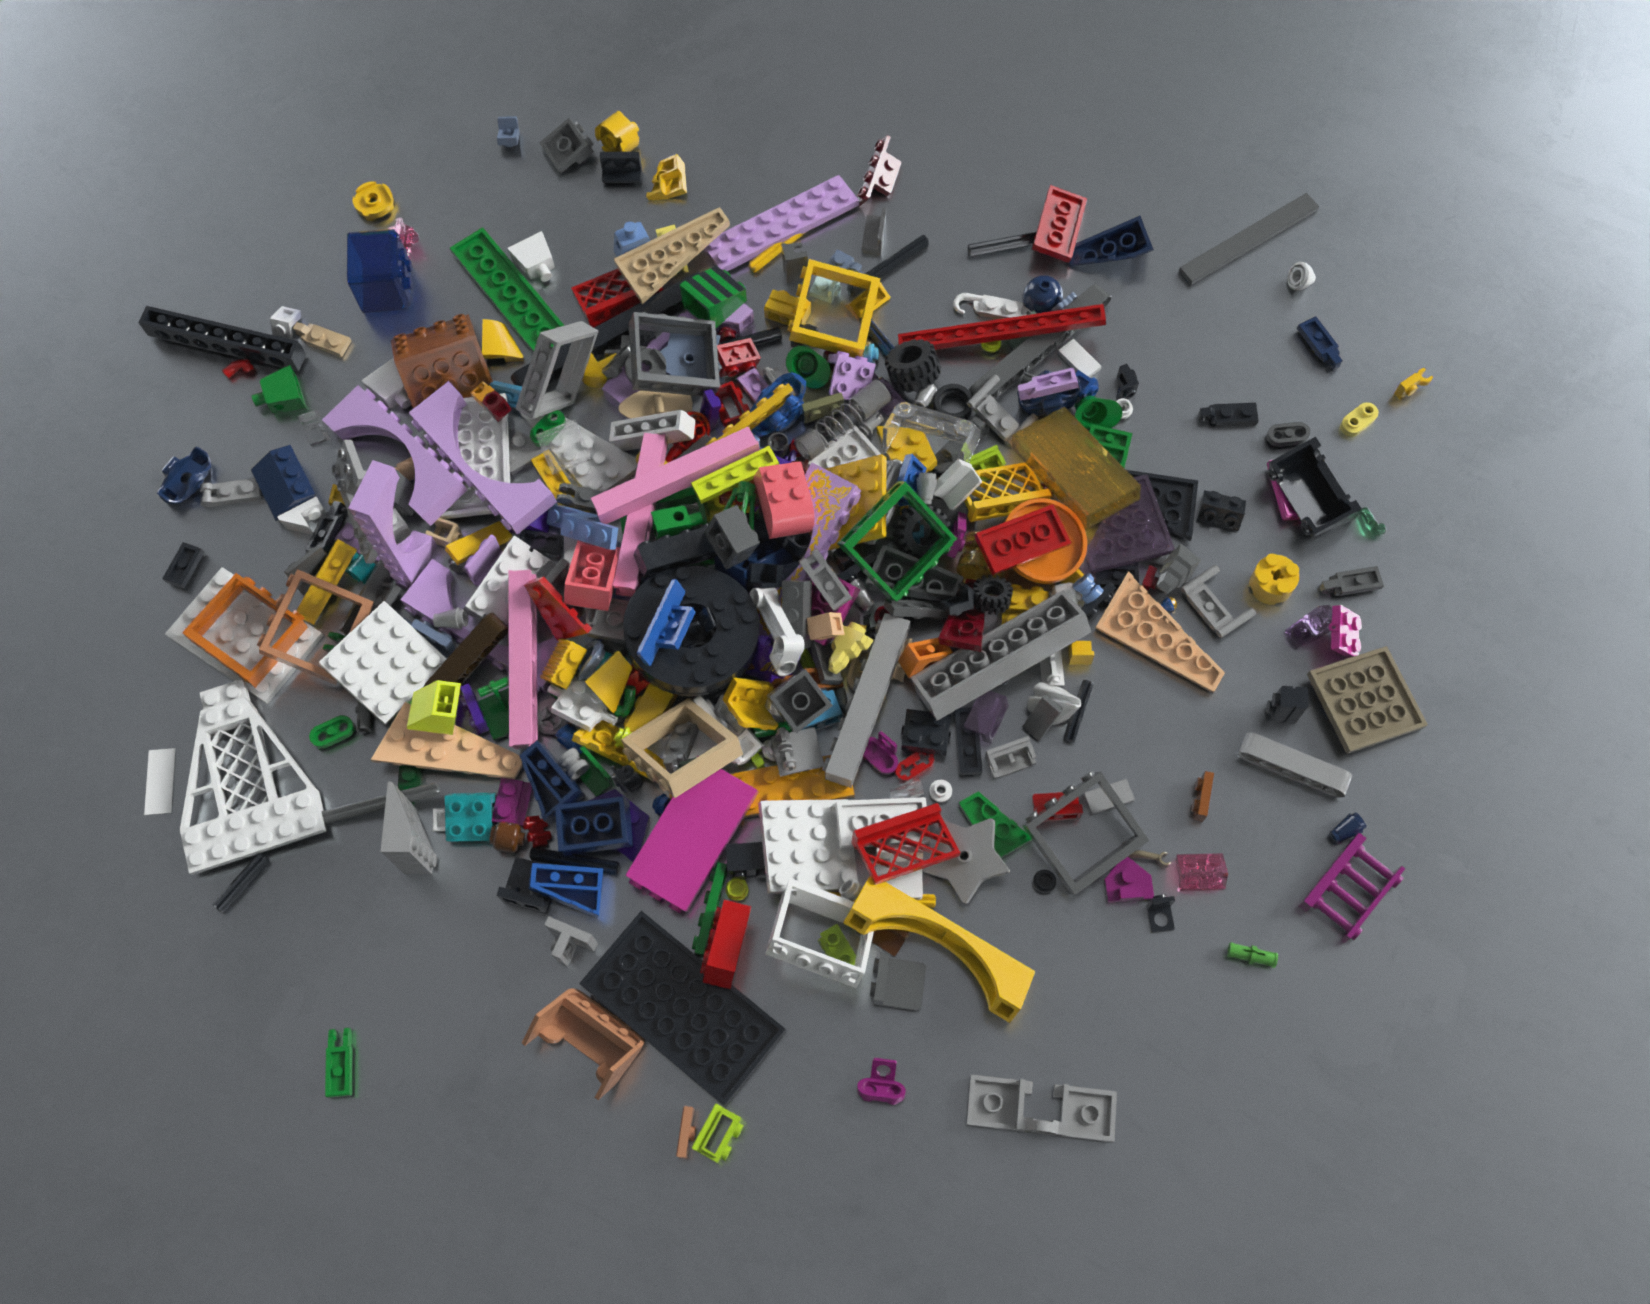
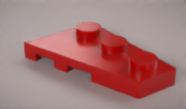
M544 576L530 580L524 585L557 641H559L558 639H569L587 634L592 630L588 623L584 625L576 617L578 613L574 608L569 609L562 602V595Z

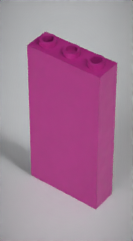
M720 769L678 797H672L625 876L630 878L628 883L638 889L644 886L650 890L648 895L658 901L664 898L670 902L668 907L678 913H681L682 910L688 912L711 874L712 868L715 867L724 852L726 844L730 842L759 793L758 790Z

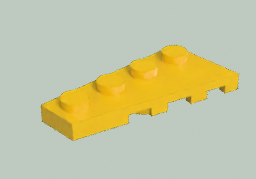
M601 720V722L593 727L591 732L581 728L573 734L572 741L623 766L630 765L637 773L648 778L646 772L639 771L632 760L628 761L627 756L622 751L624 748L615 746L616 741L613 738L619 730L617 726ZM647 748L643 750L666 770L663 759Z

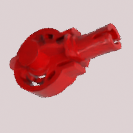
M685 411L688 415H693L692 418L695 419L694 436L696 437L693 440L672 443L673 446L665 457L668 463L677 459L705 434L709 436L710 424L702 413Z

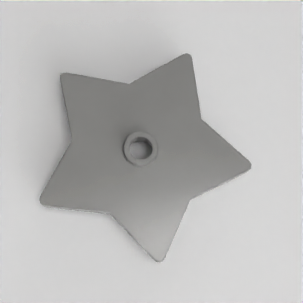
M992 818L966 828L944 820L961 852L960 856L922 869L927 874L949 880L965 904L970 901L982 882L1010 872V869L994 849L995 821ZM939 842L937 850L944 853L952 851L949 845ZM968 853V858L963 860V856Z

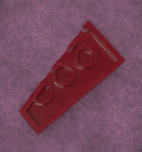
M967 578L965 584L973 589V584L976 580ZM974 605V609L963 611L961 615H949L938 637L939 644L981 652L985 612H980L981 608L977 610Z

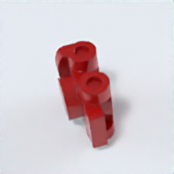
M539 815L528 816L523 821L524 830H528L527 841L532 842L533 847L546 846L548 844L547 840L551 839V832L543 830V828L547 827L548 823L540 819Z

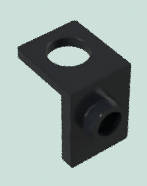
M1156 895L1146 905L1151 933L1173 931L1175 929L1171 906L1176 901L1175 896ZM1162 913L1166 915L1168 922L1165 926H1158L1155 923L1154 917L1156 914Z

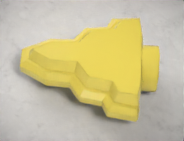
M850 622L848 627L843 625L844 635L834 637L831 644L833 653L829 658L828 666L830 672L834 674L839 673L847 666L850 659L857 658L863 650H867L872 644L873 639L864 635L866 629L857 623Z

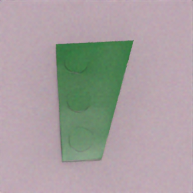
M979 791L958 803L971 826L990 818L995 821L994 849L1001 858L1032 841L1028 833L1021 829L1014 820L1004 815L996 805Z

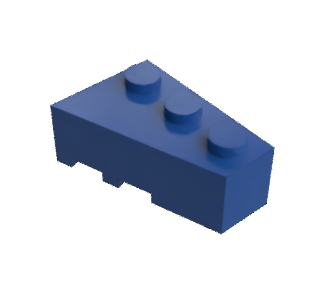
M532 863L529 890L598 918L603 868Z

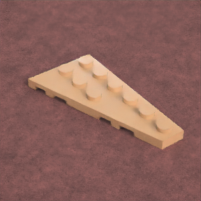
M1128 571L1098 622L1096 629L1214 693L1225 672L1207 653L1203 652L1192 637L1185 633L1173 617L1147 593L1148 591Z
M404 702L371 758V761L375 763L385 762L399 766L409 765L423 769L448 772L457 771L464 772V774L473 775L474 773L487 775L488 777L516 779L523 766L518 754L454 725L453 735L407 729L411 704Z

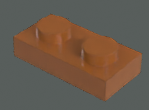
M1205 771L1201 778H1197L1195 791H1198V797L1193 800L1191 812L1195 813V821L1203 822L1208 815L1214 778L1213 772Z

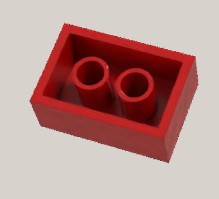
M724 899L722 908L717 907L700 973L704 974L703 983L731 989L752 906Z

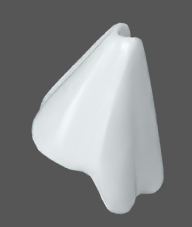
M1044 682L1037 683L1033 687L1034 696H1029L1027 701V707L1031 713L1045 695L1057 703L1063 710L1052 725L1065 722L1081 707L1080 698L1058 686H1049Z

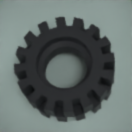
M988 574V578L985 575L981 576V579L977 578L973 584L975 608L977 610L981 608L980 612L982 613L988 611V615H992V612H995V615H998L1000 611L1004 613L1006 609L1008 610L1013 594V588L1010 587L1011 583H1006L1005 578L1000 580L998 575L993 578L992 574ZM986 593H993L998 596H990Z

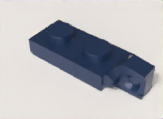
M1315 316L1298 324L1297 330L1322 362H1326L1332 370L1339 368L1343 361L1339 356V345L1319 319Z

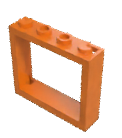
M235 573L182 633L192 643L256 688L278 661L263 656L250 671L203 637L206 631L243 590L277 613L279 609L276 606L278 599L275 601L271 598L272 594L264 587L258 589L254 586L256 583L247 576L243 578ZM287 609L283 618L292 624L272 648L286 653L308 628L303 621L305 617L296 610L291 612Z

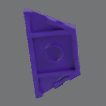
M613 789L588 801L624 795ZM629 800L633 847L618 848L616 850L633 863L644 845L650 816Z

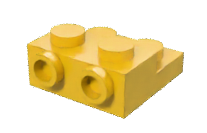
M1011 585L1010 587L1013 588L1011 603L1008 610L1006 609L1002 613L1001 625L1048 599L1049 591H1044V588L1034 586L1031 587V590L1022 589L1020 585Z

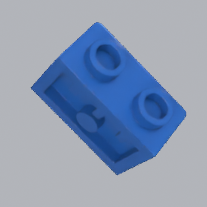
M913 454L905 455L897 481H905L918 495L916 478H918L919 472L925 473L927 468ZM904 497L897 503L899 506L910 505Z

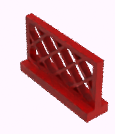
M618 268L571 287L588 324L593 328L640 303L633 290L624 293L626 287H631L625 279L624 281L616 279L617 276L622 275ZM602 282L608 283L606 288L598 287V285ZM613 284L621 286L619 291L610 289ZM661 287L656 293H654L653 295H655V294L659 293L660 291H662V290H663L662 287ZM589 290L587 296L579 295L578 292ZM594 292L603 293L600 299L592 297ZM607 295L615 296L611 299L605 300ZM589 302L596 304L594 306L586 308Z
M938 803L853 831L851 843L854 849H858L875 885L960 856L961 852L941 816L942 810ZM937 823L941 829L940 835L927 831L928 826ZM914 831L921 834L919 842L906 838L907 833ZM924 836L937 840L934 848L921 844ZM893 838L900 841L898 849L885 845L886 840ZM939 842L949 845L952 851L944 853L937 850ZM903 843L916 848L913 856L900 851ZM872 845L879 848L877 856L866 853L864 847ZM921 849L931 853L930 859L922 860L917 858L918 850ZM882 850L895 855L892 863L879 858ZM899 856L911 861L909 866L903 868L895 865L897 857ZM876 864L889 868L888 873L878 876L874 869Z

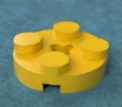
M375 181L360 185L356 189L355 197L352 199L357 213L368 221L380 218L394 209V198L389 187L383 183L382 185L377 184ZM374 198L376 201L371 203L370 199Z

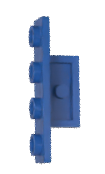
M672 579L666 589L663 599L638 648L637 655L647 666H651L659 648L679 649L696 613L692 607L679 606L685 590L676 579Z

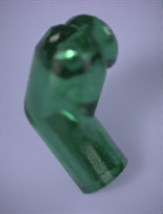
M1367 507L1362 508L1359 515L1371 534L1374 536L1385 534V524H1378Z

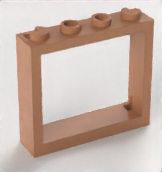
M297 569L295 575L291 574L287 580L286 586L289 588L286 594H281L276 606L279 609L276 615L272 613L266 625L269 626L266 635L262 633L258 640L259 654L336 685L338 681L325 669L270 647L275 633L300 581L361 606L350 632L369 615L374 602Z

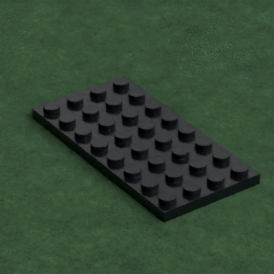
M641 910L579 984L725 1107L784 1034L786 1029L733 985H731V989L703 983L704 974L700 973L703 960Z

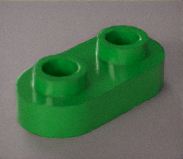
M559 410L545 414L530 431L532 443L537 447L549 445L566 426L564 414Z
M339 715L315 726L309 734L310 742L319 749L327 748L349 738L355 731V724L348 716ZM343 726H347L345 731H341ZM326 735V739L320 741V738Z

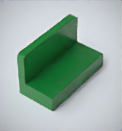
M584 746L580 747L582 752L580 758L585 759L590 766L579 779L595 797L600 796L615 785L614 781Z

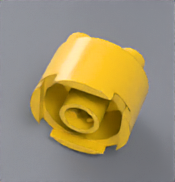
M616 111L595 127V137L597 141L601 140L603 144L601 148L604 152H631L639 145L637 133L639 128L637 124L633 121L630 122L620 111Z
M1273 553L1268 554L1259 561L1249 580L1254 597L1267 605L1285 602L1298 585L1299 567L1285 556Z

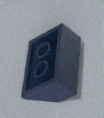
M291 445L269 451L251 469L275 521H278V516L316 497Z

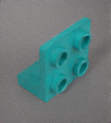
M496 792L451 793L445 795L446 841H490L492 803L496 802Z

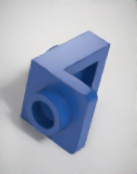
M1077 370L1075 374L1079 378L1081 385L1078 397L1082 399L1086 396H1095L1099 390L1098 380L1094 377L1090 378L1080 370Z

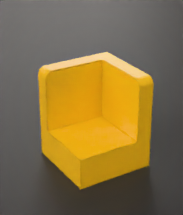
M1075 641L1068 645L1069 665L1092 664L1094 651H1092L1091 641Z

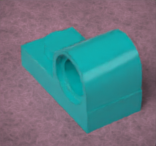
M355 553L345 573L364 586L376 565L375 563H366L363 554Z

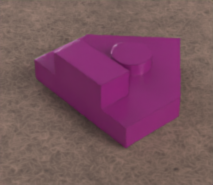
M1129 857L1118 863L1104 879L1107 903L1151 900L1154 896L1151 875Z

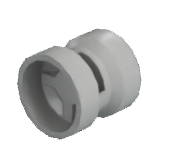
M575 748L569 749L558 759V764L568 770L567 774L572 780L578 779L585 774L590 766L585 759L580 758V753Z

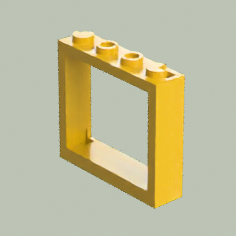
M809 259L807 267L803 266L800 278L804 280L803 284H798L796 296H799L798 302L794 301L791 314H795L794 320L790 319L787 331L791 332L789 340L837 353V351L849 353V357L853 358L855 356L862 357L880 278ZM811 275L868 290L856 342L799 327Z

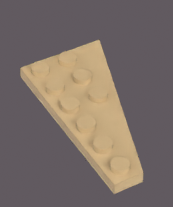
M719 207L614 258L615 265L643 304L730 226L729 219Z

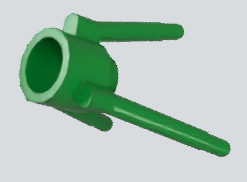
M740 481L738 488H733L724 510L729 509L737 497V501L743 503L742 511L746 514L747 505L750 503L749 526L754 530L756 498L754 492L756 486L750 482Z

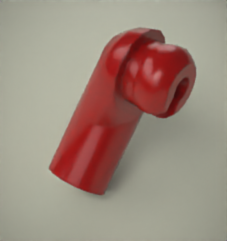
M246 358L230 363L222 370V373L229 379L240 369L245 373H249L254 366L250 363V360Z

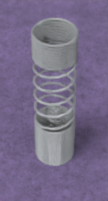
M873 380L869 385L849 398V405L843 403L840 406V410L832 411V417L825 416L824 424L817 422L815 429L809 428L794 439L798 452L806 460L812 461L816 456L825 451V447L829 448L826 439L817 431L818 424L825 426L831 439L837 442L836 435L826 425L825 419H832L838 431L842 435H846L844 428L834 419V412L841 413L849 428L854 429L852 421L842 412V406H848L855 419L862 423V420L868 419L891 401L887 388L880 381Z

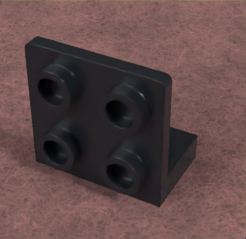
M516 857L506 887L499 886L496 896L502 902L546 913L550 898L529 890L531 865L538 862Z

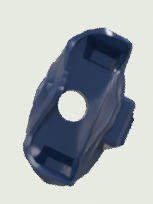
M1044 370L1038 376L1052 373V371ZM1076 376L1079 388L1042 397L1020 400L1017 391L1018 402L1029 415L1031 413L1036 416L1046 415L1048 419L1059 417L1061 411L1070 409L1075 405L1081 391L1079 378Z
M196 446L186 457L178 459L173 456L162 469L165 479L161 488L157 491V494L165 503L179 504L187 500L191 494L200 488V484L203 483L211 468L208 453ZM184 474H191L192 476L187 484H183L181 477Z

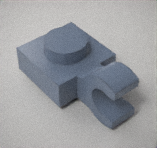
M838 249L826 263L863 274L860 271L862 265L854 262L853 257Z

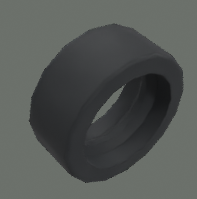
M960 384L942 386L934 396L933 411L936 418L946 425L956 426L963 424L972 414V408L967 405V402L972 398L971 392ZM957 396L965 402V408L958 413H949L941 407V401L945 397Z

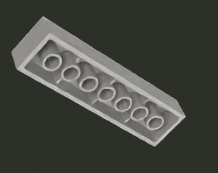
M1062 590L983 635L981 652L959 649L910 678L918 696L938 721L1091 633V629L1084 611Z

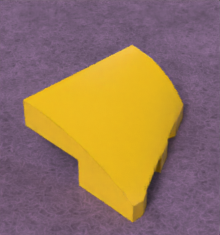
M677 154L659 162L657 173L652 179L654 186L651 192H647L646 198L648 200H661L687 193L685 163Z
M483 319L482 354L484 359L504 358L505 362L524 361V356L506 325L499 321Z
M616 651L599 669L584 681L612 713L617 709L632 666L619 651Z

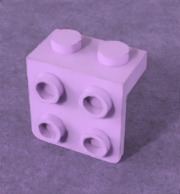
M837 351V354H829L827 362L835 364L829 395L842 392L844 400L849 401V398L872 382L876 364L867 362V358L860 356L851 358L849 353Z

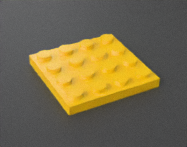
M883 454L826 468V470L855 484L861 490L858 503L852 506L846 524H842L838 531V539L834 544H831L828 550L840 548L837 543L886 494V457ZM886 514L858 543L886 537Z

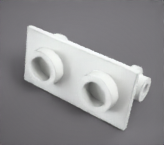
M1061 650L1040 661L1041 680L1049 686L1065 685Z

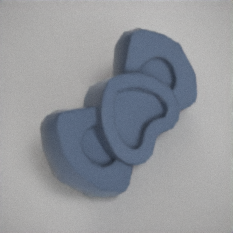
M1072 292L1065 299L1060 295L1058 299L1061 302L1051 311L1063 310L1077 298V295Z

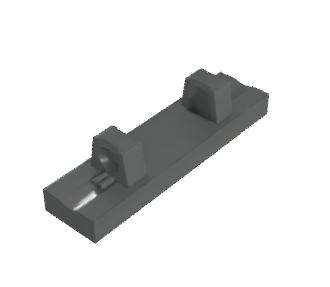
M976 413L935 454L937 466L932 470L934 472H945L957 459L962 460L992 429Z

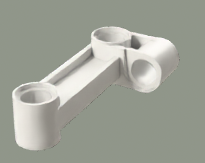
M753 588L750 596L775 640L769 658L779 676H787L795 670L796 664L804 651L803 637L799 634L796 635L778 602L779 595L776 588Z

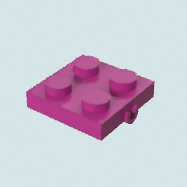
M1342 605L1332 606V623L1329 624V630L1332 631L1331 649L1346 658L1357 656L1361 650V642L1359 640L1361 619L1359 615Z

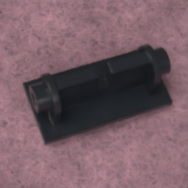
M625 765L618 770L611 766L614 772L611 777L616 786L620 787L622 792L626 791L633 796L631 790L642 783V777L630 765Z

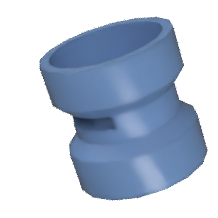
M1090 573L1083 575L1072 586L1076 592L1081 593L1082 600L1086 604L1094 601L1103 593V589L1100 585L1095 584L1094 577Z

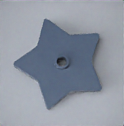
M670 333L668 345L660 351L666 359V375L707 379L704 337ZM716 335L717 345L719 344L720 335ZM719 376L720 385H723L724 378Z

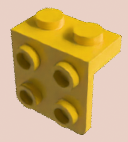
M733 677L722 700L727 705L728 710L734 715L738 724L744 728L777 729L778 723L764 706L768 699L766 695L774 688L772 684L765 681Z

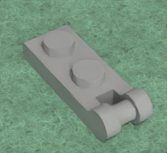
M255 478L215 484H200V492L202 493L200 505L203 507L262 500V493ZM217 493V496L211 497V494Z
M816 548L806 559L803 557L799 560V563L831 608L836 611L851 600L852 597ZM818 561L820 566L813 570L811 565Z

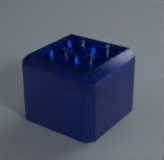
M394 229L347 233V281L362 313L407 309L411 305V289L413 288L411 279L412 262L407 255V250L404 248L398 232Z

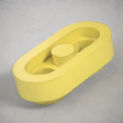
M1362 403L1343 418L1340 424L1341 431L1350 437L1357 436L1374 423L1379 413L1377 407L1372 403Z

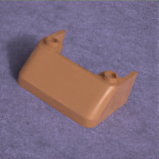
M574 988L566 990L534 1016L522 1041V1044L526 1046L537 1036L546 1043H558L564 1039L600 1065L596 1070V1077L601 1083L594 1097L597 1100L602 1098L617 1084L644 1045V1038L625 1022L592 1000L585 993Z

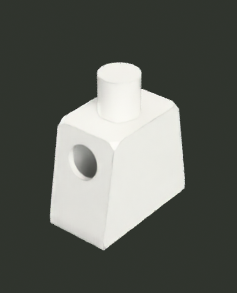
M542 231L508 247L512 261L529 279H534L538 276L543 282L551 279L552 274L550 270L554 269L555 266Z
M394 358L362 380L365 388H368L376 396V399L382 401L388 408H393L399 404L402 409H406L411 405Z

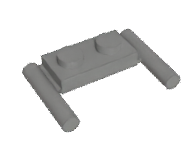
M994 374L967 402V405L1005 441L1008 447H1012L1038 417L1031 413L1018 427V422L991 395H987L1000 381V378Z
M1213 565L1180 587V590L1187 596L1188 602L1212 631H1216V634L1222 638L1255 616L1256 611L1253 608H1249L1235 619L1232 618L1230 613L1204 584L1205 581L1220 572L1219 567Z

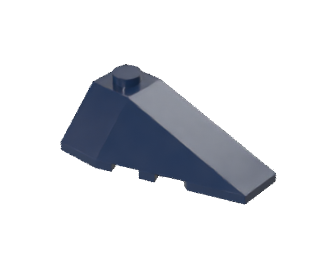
M1141 215L1077 242L1070 265L1079 266L1134 259L1153 251L1154 249Z

